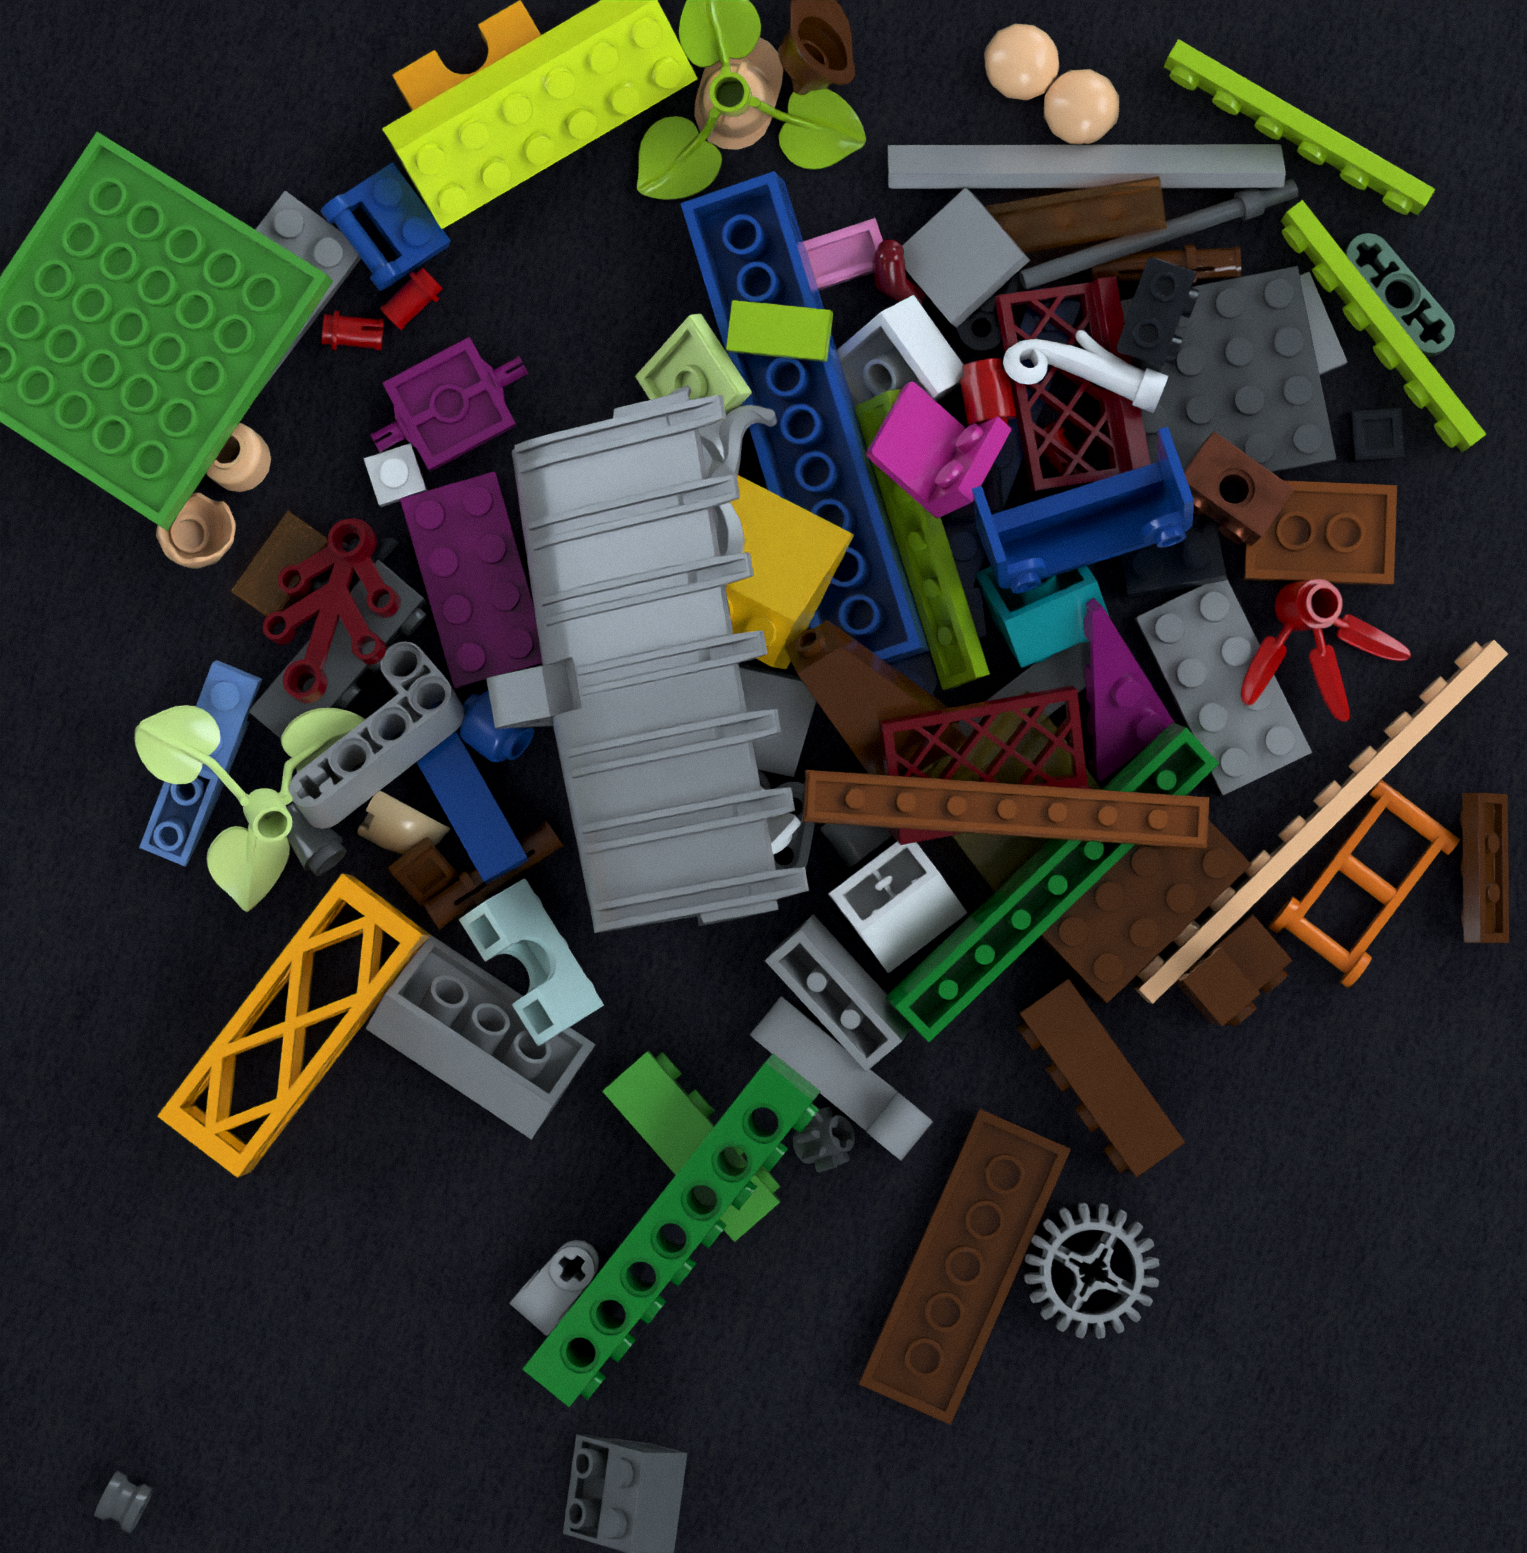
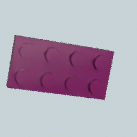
M496 472L401 498L400 501L454 689L487 681L486 679L489 677L542 665L534 603Z

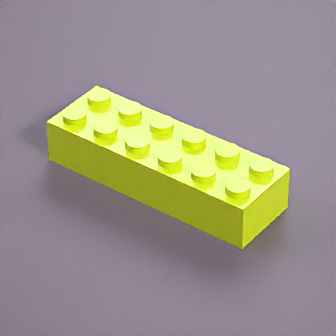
M600 0L382 129L427 208L440 228L443 229L698 78L658 0Z

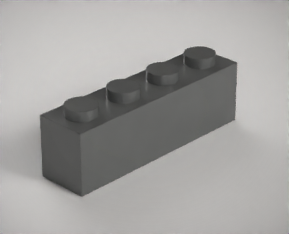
M377 560L375 565L385 584L390 586L400 596L401 605L397 613L388 618L376 615L367 605L368 591L361 580L350 593L368 627L385 642L387 650L401 633L409 637L420 626L427 616L422 609L428 602L381 561ZM385 594L379 598L377 602L378 608L388 604L390 594ZM339 618L323 668L328 680L324 695L313 703H301L290 696L283 686L285 670L293 662L304 659L309 644L308 641L252 706L249 712L281 739L288 724L304 712L317 708L347 710L361 694L362 689L358 684L370 670L375 675L381 671L380 662L368 665L353 654V641L341 618ZM369 641L364 645L363 655H367L374 650L375 641ZM315 678L306 680L303 685L304 692L312 688Z

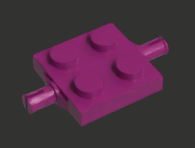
M468 337L383 382L394 404L396 422L370 435L380 453L388 447L407 439L418 450L427 469L431 472L517 427L505 404L502 387L529 374L519 356L493 370L490 365L481 359L471 338Z

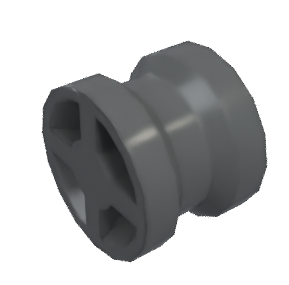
M116 1471L99 1501L94 1516L101 1520L111 1518L119 1522L121 1530L130 1534L141 1518L152 1495L153 1488L146 1484L137 1486L128 1481L126 1474Z

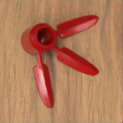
M1312 579L1289 583L1279 591L1275 600L1276 616L1283 625V628L1277 638L1267 636L1262 641L1245 674L1240 697L1247 706L1253 705L1257 701L1287 653L1284 643L1292 631H1313L1317 648L1309 652L1312 671L1328 709L1334 718L1343 722H1347L1350 718L1348 701L1334 649L1331 645H1326L1322 628L1334 625L1339 628L1336 634L1340 640L1384 659L1400 662L1409 659L1411 654L1405 645L1374 626L1350 614L1344 615L1342 619L1338 616L1343 605L1342 597L1338 589L1330 582L1323 579Z

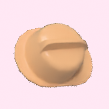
M759 38L755 49L747 57L742 59L729 58L731 72L738 73L744 77L751 88L753 97H757L775 108L782 85L783 66L779 59V53L768 41ZM720 61L713 66L705 67L696 96L694 116L700 132L708 120L709 111L714 107L710 99L709 89L714 78L721 74L722 67ZM749 107L744 114L737 117H728L722 114L707 140L722 149L739 150L751 146L764 136L772 117L753 107Z

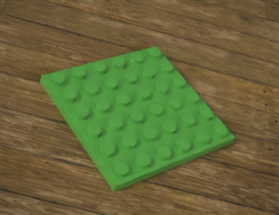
M96 132L0 276V422L168 531L334 280L326 273L104 135Z

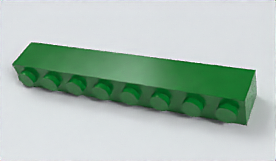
M1171 723L1102 790L1186 796L1220 763L1187 727ZM1050 839L895 987L885 999L918 1034L930 1042L1135 844Z

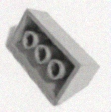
M430 935L385 993L366 1027L368 1031L531 1140L596 1045L569 1027L540 1046H537L512 1006L514 1002L523 996L432 935Z

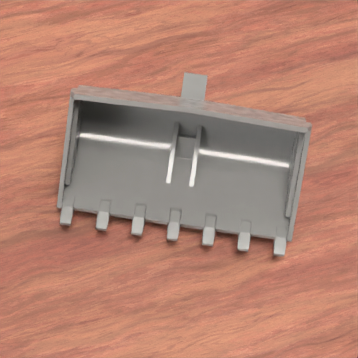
M688 391L615 408L613 419L537 437L514 445L515 449L512 450L542 666L486 679L495 729L553 726L595 933L695 916L698 918L699 926L725 922L778 910L777 899L809 891L805 867L776 870L767 818L795 811L791 787L761 790L753 747V740L781 733L778 710L770 709L747 712L738 663L752 660L768 653L764 631L733 634L725 585L754 576L750 553L720 556L712 507L740 498L737 476L732 474L707 478L699 428L726 419L722 395L689 400Z

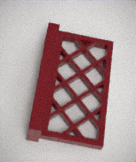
M1116 276L1096 279L1091 283L1001 294L995 297L1005 353L1008 348L1017 343V340L1036 339L1048 321L1069 337L1065 343L1066 345L1073 346L1076 342L1081 346L1076 340L1075 335L1077 331L1084 330L1085 328L1086 333L1101 347L1132 365L1130 356L1121 354L1116 350L1125 324ZM1079 297L1083 317L1075 329L1054 313L1064 298ZM1052 300L1048 308L1041 303L1042 301ZM1026 304L1041 316L1029 335L1014 324L1012 305ZM1052 365L1049 366L1044 378L1038 384H1019L1010 377L1030 493L1090 484L1151 464L1141 409L1133 406L1132 400L1097 384L1094 386L1090 381ZM1056 370L1078 386L1066 404H1063L1044 389ZM1026 388L1032 392L1029 398L1027 396ZM1084 391L1099 402L1101 414L1093 426L1072 411V408ZM1038 397L1059 413L1047 433L1032 422L1030 409ZM1065 419L1087 434L1075 453L1053 438ZM1102 426L1104 429V434L1099 431ZM1035 437L1041 441L1038 446L1036 445ZM1093 439L1108 450L1111 469L1096 471L1081 459ZM1047 446L1068 461L1059 477L1047 479L1042 477L1039 458ZM1075 467L1082 472L1081 474L1070 475Z
M1073 685L879 721L884 769L887 776L910 777L912 773H915L920 778H931L917 768V766L932 746L936 744L953 757L937 779L950 780L959 766L964 764L980 776L977 782L999 783L993 777L1011 754L1029 767L1017 782L1019 785L1092 789L1087 784L1077 688ZM1065 701L1066 719L1054 734L1036 722V719L1048 704ZM1032 707L1028 714L1020 710ZM1012 711L1021 717L1023 721L1005 743L987 729L999 713ZM984 716L979 724L971 719ZM964 720L975 729L958 752H956L938 738L950 722ZM935 725L931 732H928L926 729L923 728ZM1031 726L1050 738L1033 762L1014 750ZM915 729L926 738L908 761L895 752L893 733ZM1067 734L1069 735L1070 746L1062 741ZM983 735L1002 748L985 771L966 759ZM1059 745L1071 754L1073 773L1051 777L1041 768ZM897 761L905 766L899 775ZM1037 774L1044 778L1032 781ZM888 828L889 833L900 845L963 834L957 832Z

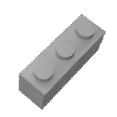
M814 914L783 940L765 960L866 1072L901 1043L912 1027L885 999L887 994Z

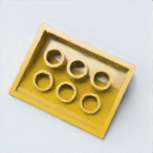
M738 475L737 482L740 498L730 503L742 524L745 538L744 553H750L754 576L728 584L726 587L733 634L764 631L768 654L756 659L774 668L787 669L791 660L785 646L795 641L801 633L807 630L854 534Z

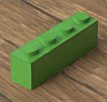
M648 1050L602 1092L676 1175L715 1125L708 1117L715 1111L696 1089L688 1095L677 1083L676 1079L682 1073L663 1052L655 1057ZM735 1146L725 1148L724 1156L731 1166L735 1168L747 1166L748 1162L742 1157L743 1150ZM762 1166L750 1180L757 1188L741 1209L737 1210L734 1206L730 1205L720 1217V1220L727 1225L724 1231L734 1242L780 1203V1199L774 1192L781 1186ZM706 1185L694 1187L695 1198L702 1205L714 1206L717 1204L716 1194L710 1187Z

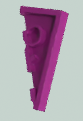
M1092 598L1086 603L1087 613L1084 618V636L1090 641V663L1085 665L1086 700L1090 705V711L1087 716V731L1093 737V759L1088 760V768L1101 782L1144 750L1165 728L1175 722L1102 605Z

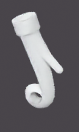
M1083 330L1077 331L1075 337L1084 349L1048 340L1030 339L1017 342L1008 348L1004 355L1003 365L1006 373L1019 384L1029 385L1038 383L1047 373V366L1049 364L1133 401V406L1154 413L1168 379L1167 375L1146 368L1144 371L1128 364L1101 347ZM1030 359L1034 364V368H1027L1020 361Z

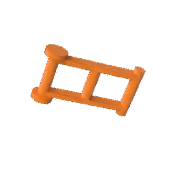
M1382 779L1369 793L1376 801L1301 901L1292 896L1279 910L1268 927L1276 934L1285 927L1341 970L1344 974L1340 979V983L1346 988H1350L1372 960V956L1366 953L1365 950L1440 850L1449 855L1460 841L1457 836ZM1385 807L1431 842L1397 889L1351 855ZM1338 870L1384 904L1350 951H1347L1303 917Z

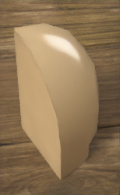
M379 791L373 795L366 809L369 813L364 822L359 826L358 835L384 849L405 854L426 837L434 845L439 844L451 828L383 791Z

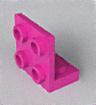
M912 381L903 386L869 446L866 456L937 519L972 503V489L982 485L1012 428L998 416L979 426L974 423L965 428Z

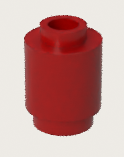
M1000 358L979 360L962 366L964 377L959 380L968 426L974 423L979 426L997 416L1008 425L1009 420L1017 417L1010 376L1003 369Z

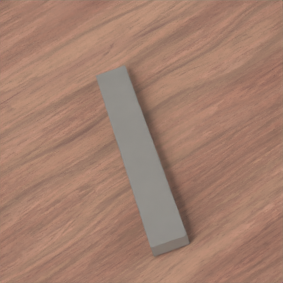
M1281 144L888 145L887 155L888 188L964 189L965 187L1281 188L1285 185L1286 175Z

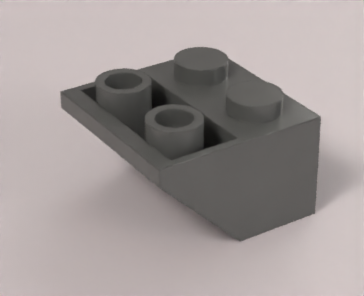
M576 1434L563 1534L626 1553H674L687 1453L652 1443Z

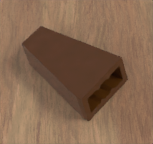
M828 620L815 628L804 631L795 641L785 646L798 676L868 774L885 775L879 721L949 708ZM958 721L950 722L938 738L953 750L964 744L967 740ZM935 725L923 728L926 729L928 732H931ZM915 729L894 732L895 752L909 761L926 737ZM934 744L917 768L922 770L948 753ZM897 761L899 775L905 766Z

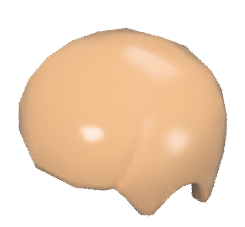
M1013 24L997 31L984 52L987 77L992 86L1007 98L1032 99L1044 94L1057 78L1059 59L1054 41L1046 32L1034 25Z
M1091 69L1071 70L1058 77L1049 87L1044 97L1043 117L1053 134L1067 143L1075 145L1090 144L1101 139L1117 123L1119 117V95L1107 77Z
M192 493L168 531L159 525L157 526L156 537L165 555L170 560L184 567L198 569L217 563L231 548L234 541L236 522L229 506L224 501L218 502L204 496L202 493Z

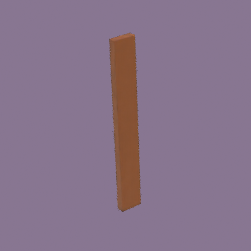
M806 770L804 775L802 822L1205 849L1207 848L1209 797Z

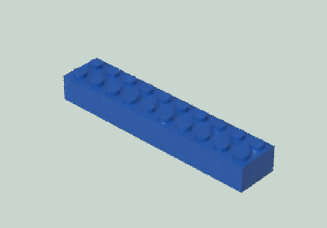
M773 171L680 203L725 351L752 391V394L742 403V406L753 405L771 409L775 412L777 423L772 427L761 423H755L749 427L768 490L854 534L809 624L810 628H815L828 620L888 664L930 651L871 460L866 456V443L832 333L827 362L733 353L726 350L732 300L824 309L785 181Z

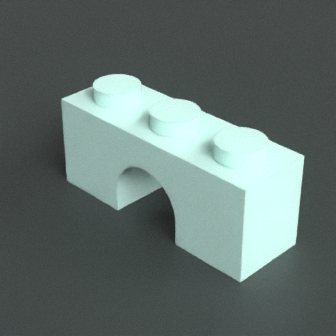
M526 879L489 898L459 919L485 962L496 955L509 954L519 959L527 969L530 978L529 990L525 996L514 1002L512 1006L537 1046H540L604 1006L592 982L584 974L571 953L566 940L556 929L543 908L541 900L533 892Z

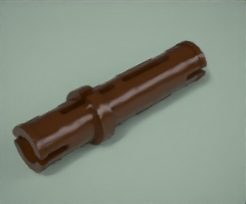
M1195 244L1184 245V250L1139 251L1091 268V282L1096 279L1116 276L1117 282H1140L1148 258L1155 257L1195 271L1196 275L1192 284H1196L1197 279L1241 277L1240 246H1234L1233 248L1196 249Z
M547 821L543 822L541 826L518 840L529 861L487 885L483 882L477 869L469 874L465 870L458 875L459 881L429 901L423 902V906L437 927L442 929L445 924L475 904L480 905L486 901L485 898L523 874L551 853L563 848V844Z

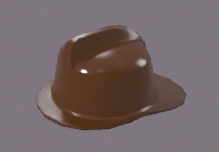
M791 0L789 7L790 29L779 45L778 53L783 68L791 77L794 92L801 96L811 90L825 89L833 83L838 85L849 84L855 77V66L853 62L850 25L842 7L836 0Z

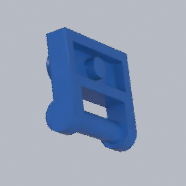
M393 162L345 194L333 198L321 209V213L328 223H335L372 272L373 275L370 279L379 291L388 288L448 248L451 242ZM358 207L362 208L398 259L391 262L386 260L351 213Z

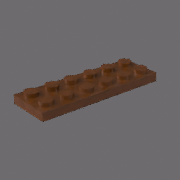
M978 1108L861 1375L859 1385L951 1425L1071 1150L1070 1148Z

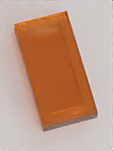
M287 511L231 592L265 616L275 611H281L290 597L278 586L277 579L280 571L288 565H298L324 549L328 544V538ZM295 575L290 579L289 588H294L299 584L301 580L300 575Z

